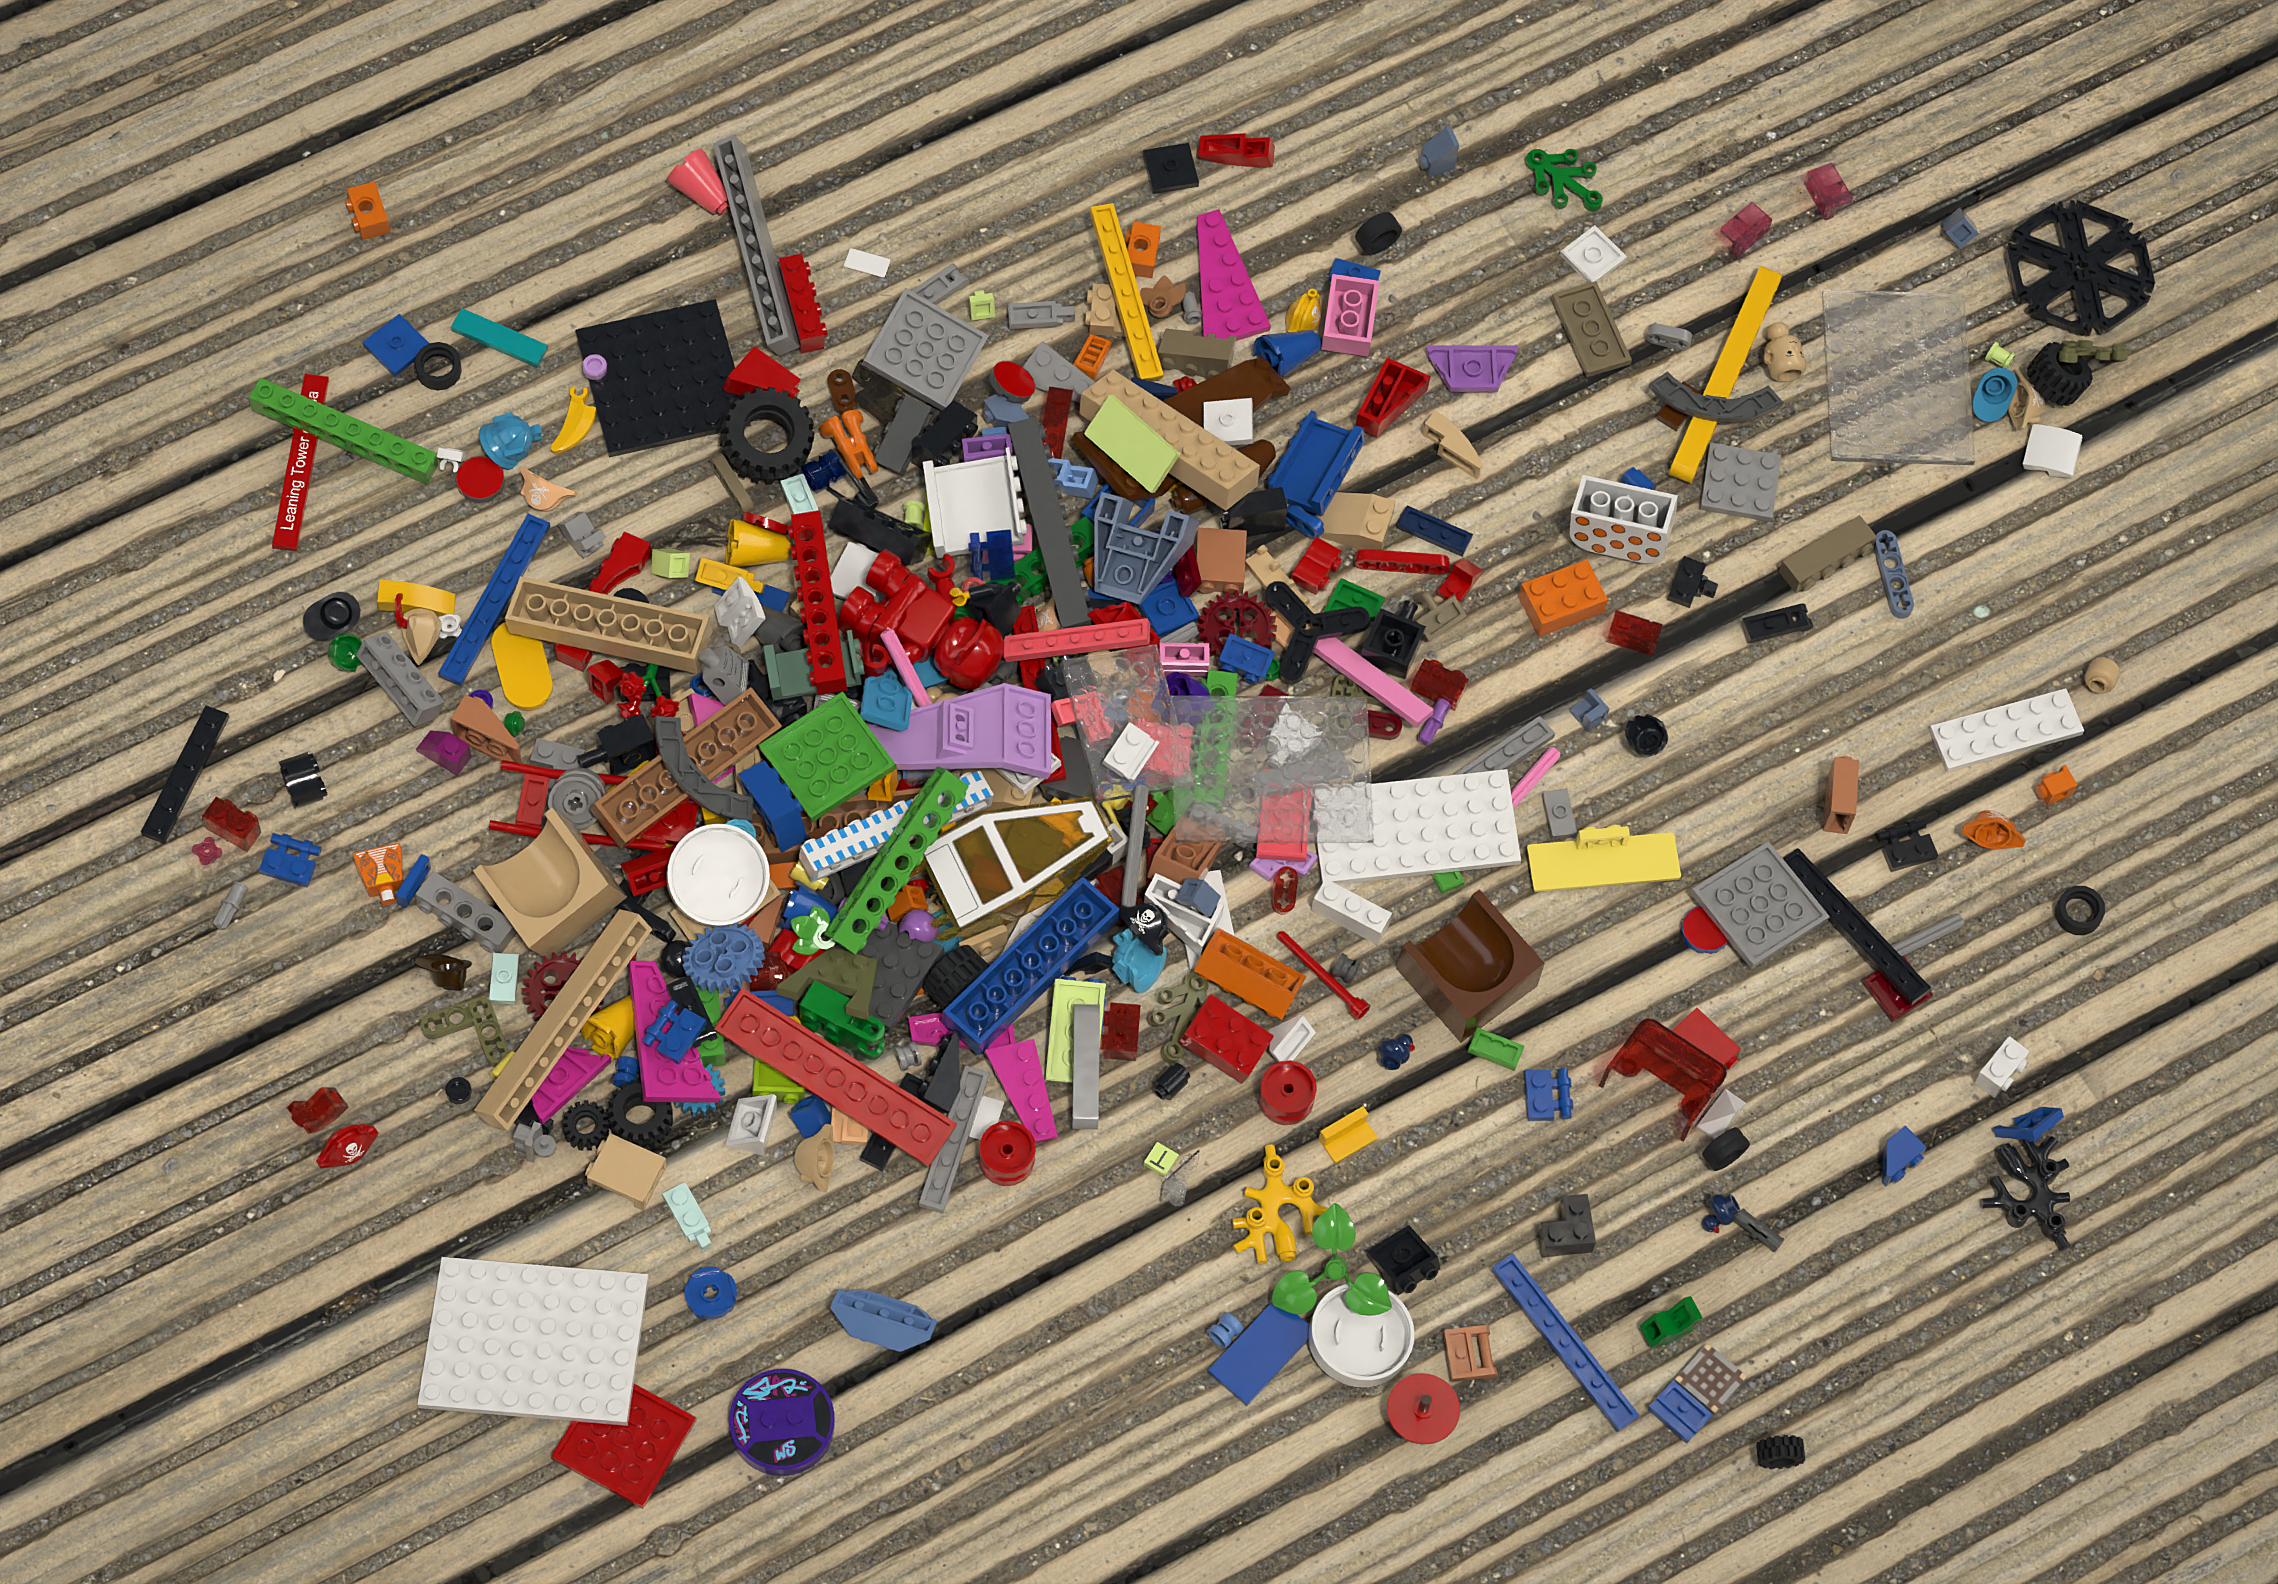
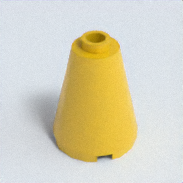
M731 519L727 532V538H729L728 546L725 548L726 564L744 567L786 562L788 557H792L791 546L794 543L790 542L789 537L738 519Z
M631 995L591 1015L581 1028L585 1041L589 1038L593 1043L591 1048L601 1057L604 1054L609 1055L611 1060L620 1057L636 1033Z

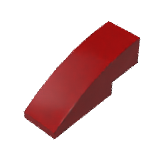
M1246 133L1200 136L1198 157L1227 165L1273 167L1275 146L1271 137L1247 138Z

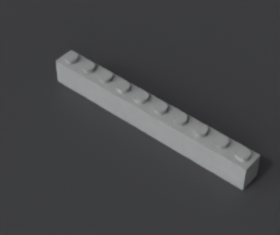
M731 135L713 143L766 343L771 350L778 356H781L799 348L800 344L747 149L735 135Z

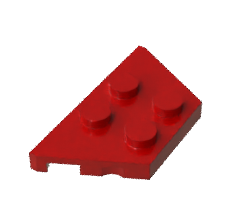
M1130 602L1110 605L1103 609L1096 608L1087 614L1096 625L1143 619ZM1151 627L1149 645L1117 648L1124 659L1148 686L1156 681L1153 668L1158 664L1157 650L1160 645V638Z

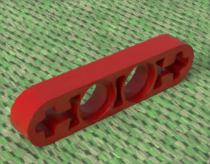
M1361 549L1355 553V566L1363 570L1443 575L1449 572L1450 559L1442 554Z

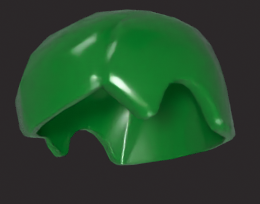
M343 633L336 636L329 644L328 657L330 662L339 670L355 671L362 664L356 656L362 641L354 634Z

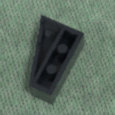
M953 400L937 416L938 421L933 426L928 424L924 428L926 433L921 438L916 436L912 440L911 463L923 471V462L932 460L934 468L949 465L953 455H958L962 451V439L972 438L977 432L978 415Z

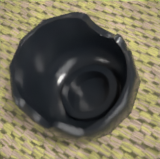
M683 940L669 942L661 950L658 958L660 970L663 973L669 974L674 979L686 977L687 975L682 965L684 964L682 956L687 955L685 948L691 947V944Z

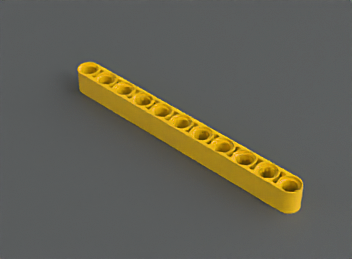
M1760 266L1703 393L1704 396L1707 394L1729 399L1783 274ZM1696 417L1692 418L1668 475L1690 484L1692 483L1718 422Z

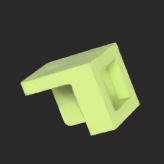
M652 549L651 573L667 578L688 577L690 553L675 549Z

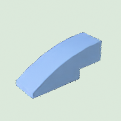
M1048 459L1049 465L1054 464L1057 479L1053 480L1054 486L1059 485L1061 493L1092 499L1099 479L1094 468L1072 466L1069 460ZM1019 469L1017 476L1020 479H1022L1021 472Z

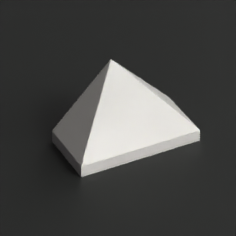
M1298 1015L1269 1029V1033L1274 1035L1269 1043L1270 1053L1277 1062L1293 1061L1316 1032L1303 1015Z
M1725 1089L1696 1128L1715 1140L1727 1130L1746 1103Z

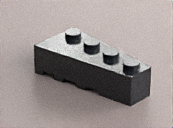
M848 497L838 499L829 526L835 528L836 533L847 537L851 536L857 539V542L872 546L880 552L887 549L899 556L901 561L908 565H914L924 560L933 537L932 533Z

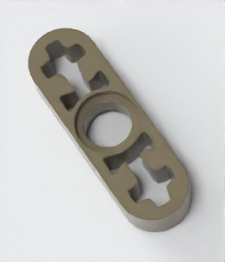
M719 453L709 458L714 473L741 515L744 512L753 511L754 505L750 496L724 455Z

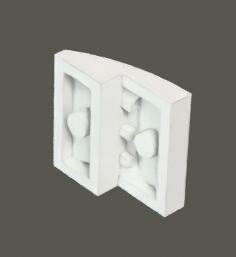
M2033 424L2023 461L2024 469L2048 471L2049 476L2073 478L2083 438L2082 435L2057 427Z
M738 576L714 605L719 625L728 627L731 642L739 648L744 645L766 619L757 596L743 577Z

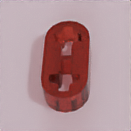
M1290 866L1280 868L1275 873L1273 880L1271 907L1280 915L1289 913L1296 903L1298 874ZM1285 872L1288 873L1289 878H1292L1287 883L1286 888H1284V879L1280 878ZM1283 893H1286L1285 901L1289 902V905L1283 909L1277 901L1282 898Z

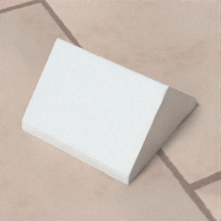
M770 1094L738 1099L725 1146L764 1156L777 1111V1096Z

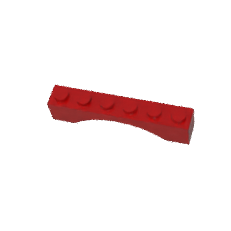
M624 531L621 538H616L611 549L612 553L609 558L603 560L600 567L601 572L597 578L594 577L592 579L589 591L608 595L620 583L640 574L651 556V543ZM556 643L554 647L557 661L581 672L585 671L595 651Z

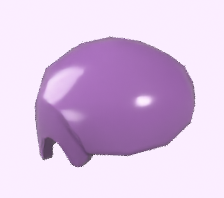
M923 909L910 910L898 925L900 933L907 930L910 940L917 939L922 942H932L937 938L940 930L934 916Z

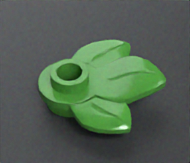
M813 906L810 917L799 916L791 919L790 924L797 936L800 937L792 947V950L803 955H812L820 948L829 949L836 944L832 939L828 941L821 939V934L830 925L829 914L824 909Z

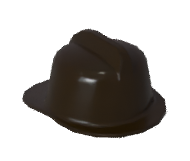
M427 954L419 956L415 960V964L418 967L430 972L433 983L437 987L460 991L464 988L467 968L472 965L471 961L460 960L442 954Z

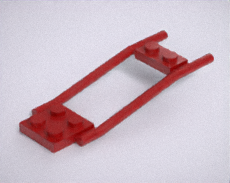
M502 760L500 770L525 774L516 824L490 820L489 830L537 838L543 830L540 828L550 778L558 779L567 770ZM597 773L605 784L619 785L629 778V776ZM690 798L643 833L641 839H635L625 848L656 852L665 849L666 843L677 845L688 833L694 830L698 804ZM581 833L588 844L619 847L611 836Z

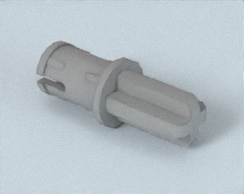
M235 881L227 897L221 900L222 906L213 920V925L216 928L225 930L234 914L239 912V905L248 891V887L243 883Z

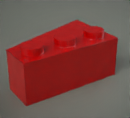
M1387 357L1357 414L1356 426L1363 428L1364 432L1378 437L1428 390L1431 376Z

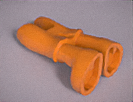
M859 410L844 412L841 415V421L838 416H833L820 426L821 435L825 439L833 438L838 445L837 450L843 455L845 463L857 479L863 478L859 466L865 463L871 474L878 471V464L874 461L875 457L867 444L866 435L862 433L860 427L864 419ZM841 421H842L844 427H845L846 429H848V431H849V433H850V435H851L850 438H847V437H846V434H845V432H844V430H843Z

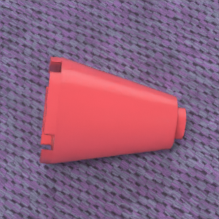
M699 148L684 158L685 162L681 166L677 165L670 172L667 180L672 186L712 214L719 213L721 215L730 208L726 190L706 152Z

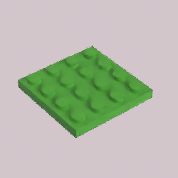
M843 691L759 744V748L772 767L777 770L782 781L787 784L792 795L798 799L812 822L897 769L895 762Z

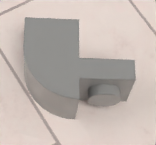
M578 511L558 524L569 544L582 558L587 557L604 546L602 540L606 538L602 529H594L585 512Z

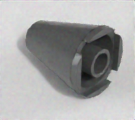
M761 604L766 619L754 632L764 646L773 644L775 654L804 649L803 629H808L807 622L802 623V620Z

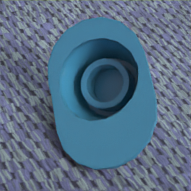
M1998 367L1982 375L1972 403L1973 411L1979 419L1993 422L2005 415L2017 388V379L2012 371L2007 368Z

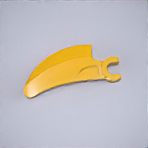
M574 386L571 387V401L568 414L558 437L551 444L552 453L559 454L573 448L590 432L595 422L597 410L596 407L585 405V402L589 399L587 388H584L583 394L577 396L576 388Z

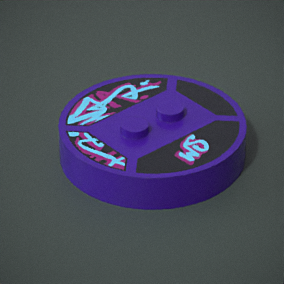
M792 1369L768 1370L748 1380L737 1392L729 1414L730 1436L739 1456L752 1468L774 1476L795 1475L814 1466L828 1451L835 1430L833 1404L823 1386L811 1376Z

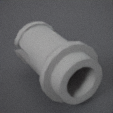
M1188 292L1181 301L1185 311L1184 320L1189 324H1196L1201 321L1202 311L1198 309L1195 294Z

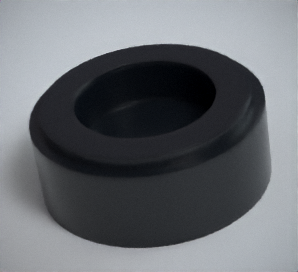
M462 1077L451 1079L445 1088L448 1100L454 1104L467 1102L472 1094L470 1083Z

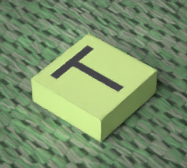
M1157 1142L1143 1165L1166 1178L1179 1158V1154Z

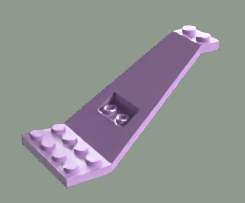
M1003 683L912 709L909 727L904 731H898L872 722L866 723L896 763L897 770L936 769L937 766L944 769L1004 768L1048 779L1051 774V694Z

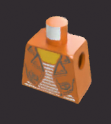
M400 842L353 853L355 867L368 896L375 897L380 895L381 904L384 906L396 903L395 892L399 890L404 882L403 855Z

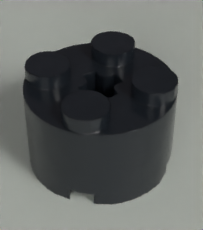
M308 752L278 761L288 794L291 795L294 809L323 800V797L328 795L321 777L316 776L320 769L313 753L308 754Z

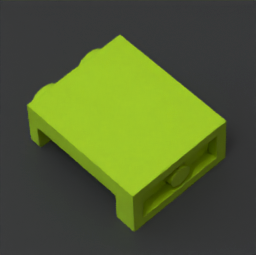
M755 1058L753 1097L774 1094L777 1096V1101H784L787 1104H796L799 1100L805 1098L804 1088Z

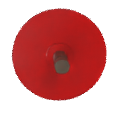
M1413 1374L1399 1381L1390 1392L1387 1401V1415L1393 1429L1401 1437L1412 1443L1427 1445L1440 1442L1453 1432L1460 1417V1403L1454 1389L1443 1379L1431 1374Z

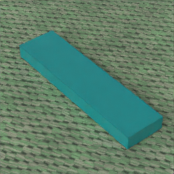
M461 308L451 325L452 332L536 368L548 350L547 344Z

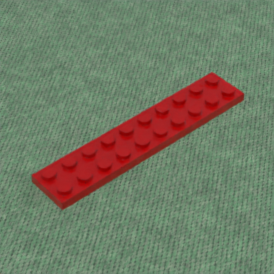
M743 987L714 1028L715 1032L928 1168L957 1126L956 1122Z

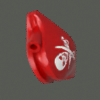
M364 1123L347 1125L337 1129L328 1138L316 1163L320 1169L354 1164L366 1154L378 1136L377 1129Z

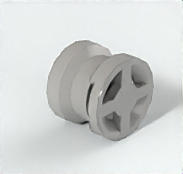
M914 1041L909 1042L905 1047H894L895 1056L901 1071L907 1070L912 1065H922L920 1053Z

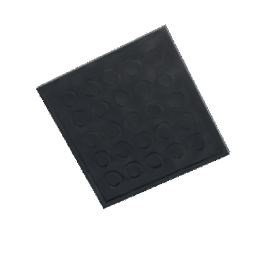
M716 299L575 329L583 361L586 357L596 354L602 356L607 363L605 376L597 380L588 378L609 458L720 433L727 409H730L731 403L736 398L740 399L741 397L740 395L723 390L726 379L735 369ZM751 422L748 423V424L746 425V427H750V426H751Z

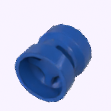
M627 1056L618 1057L616 1064L618 1070L613 1075L612 1084L621 1088V1085L624 1083L627 1086L631 1085V1080H636L638 1083L637 1074L640 1073L639 1060Z

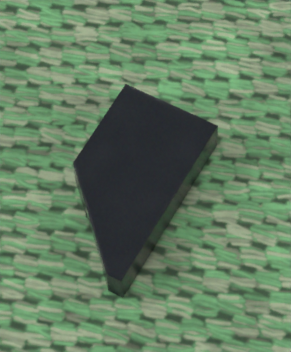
M1093 952L1078 959L1063 975L1070 976L1079 971H1085V975L1096 974L1114 965L1113 957Z

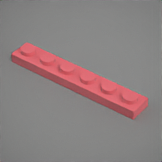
M1148 618L1005 636L1004 659L1006 662L1149 645L1150 622Z

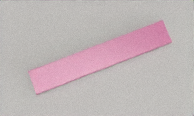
M1332 637L1318 640L1314 650L1315 654L1416 728L1433 715V708L1337 638Z

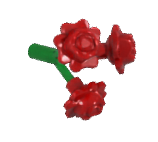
M649 663L646 674L643 677H638L635 672L623 673L622 680L618 682L621 694L630 700V702L617 703L618 708L621 709L619 715L623 719L641 715L639 705L642 701L640 699L649 683L652 684L657 696V705L651 708V717L676 716V712L679 711V702L672 701V699L666 700L665 696H662L655 680L659 665Z

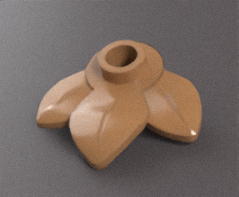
M1164 275L1153 289L1141 288L1140 296L1143 304L1149 307L1151 314L1154 317L1162 318L1171 312L1173 306L1179 304L1184 299L1186 285L1179 284L1173 286L1170 279Z

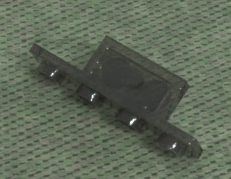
M861 359L857 363L852 378L864 389L857 392L854 400L879 420L882 425L887 426L889 421L893 422L897 414L895 408L899 400H904L906 395L889 380L863 366L862 362L864 359Z

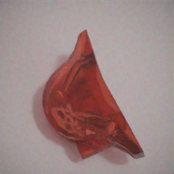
M765 949V959L761 960L763 968H756L758 976L750 975L752 981L749 983L750 992L777 990V985L788 978V970L784 962L781 961L780 952H768Z

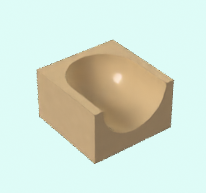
M554 808L545 813L547 822L544 829L525 849L506 861L491 866L479 865L473 870L528 948L541 956L547 957L548 960L552 958V952L557 954L627 898L626 894L573 822Z

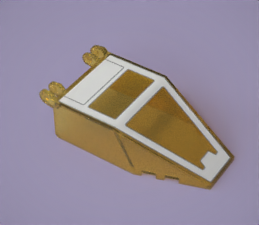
M1093 797L981 811L940 833L937 840L923 854L922 862L917 867H914L909 876H914L927 870L948 913L931 921L932 928H939L950 921L954 925V927L940 932L937 935L938 940L943 942L957 936H961L966 940L1003 924L1006 926L1057 899L1064 892L1063 890L1073 880H1076L1089 863L1092 864L1114 839Z

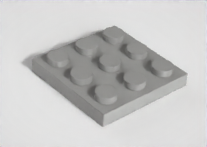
M1710 443L1700 510L1771 522L1781 455Z

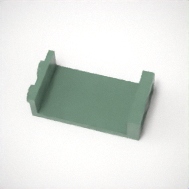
M848 630V641L841 642L847 687L862 685L860 675L865 674L862 660H857L856 654L861 653L859 640L853 639L852 630ZM773 644L763 646L773 701L818 693L817 687L811 686L809 672L814 671L813 665H808L806 650H811V648L775 654ZM825 664L822 667H828L830 664Z

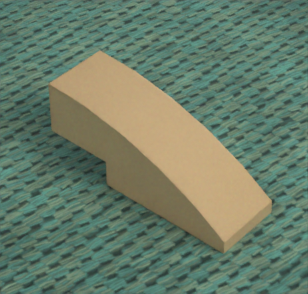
M1435 410L1424 425L1423 436L1439 445L1437 455L1475 479H1478L1482 463L1477 452L1465 435L1449 419Z

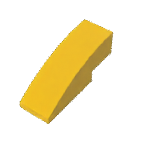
M379 580L377 603L380 611H395L396 595L402 593L401 605L404 615L406 612L418 608L431 610L438 617L446 614L454 615L456 594L415 583Z

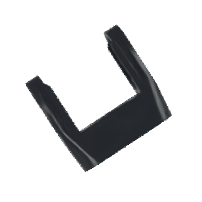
M644 850L640 857L654 852ZM624 878L619 886L627 898L614 907L616 911L621 909L639 914L652 928L651 935L665 943L672 942L677 935L676 931L666 920L642 907L653 890L645 894L633 896Z

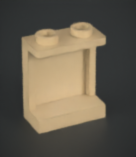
M610 1133L606 1141H601L597 1150L599 1155L595 1163L590 1162L586 1170L585 1176H587L588 1186L594 1187L596 1184L634 1201V1207L644 1211L667 1168L666 1158Z

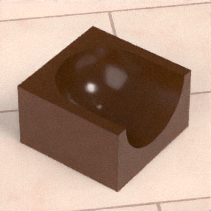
M1479 889L1472 894L1462 911L1435 935L1419 944L1414 945L1409 940L1402 945L1396 969L1457 1040L1462 1043L1476 1032L1477 1027L1481 1029L1538 986L1545 963Z

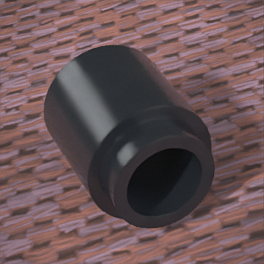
M1179 1063L1170 1065L1153 1081V1086L1155 1087L1153 1091L1162 1100H1172L1188 1084L1190 1074Z

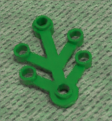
M1533 149L1527 154L1526 163L1532 171H1535V192L1537 194L1546 195L1549 191L1550 184L1545 180V171L1552 176L1555 194L1553 203L1555 207L1563 209L1567 206L1568 196L1564 193V184L1584 199L1583 206L1586 210L1595 212L1601 208L1603 202L1602 195L1595 190L1589 191L1571 178L1582 176L1586 178L1594 177L1597 167L1593 162H1586L1583 167L1557 168L1553 165L1555 163L1575 164L1578 159V152L1575 149H1567L1562 154H1547L1544 150ZM1567 155H1572L1574 158H1568ZM1586 168H1590V169H1592L1593 171H1592V172H1588V171H1586ZM1540 185H1543V186H1545L1546 188H1545V189H1541V188H1539V186H1540ZM1557 199H1563L1565 202H1559Z

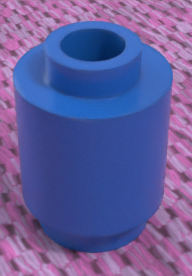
M1635 467L1627 470L1620 480L1623 484L1650 490L1656 489V485L1640 469L1637 470Z

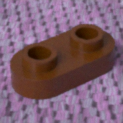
M843 369L832 371L828 376V389L834 410L840 415L849 410H856L857 397L851 375ZM837 378H842V379H844V380L841 381V382H839V381H837L836 379H837ZM844 398H846V399H848L849 401H848V402H842L841 400L844 399Z

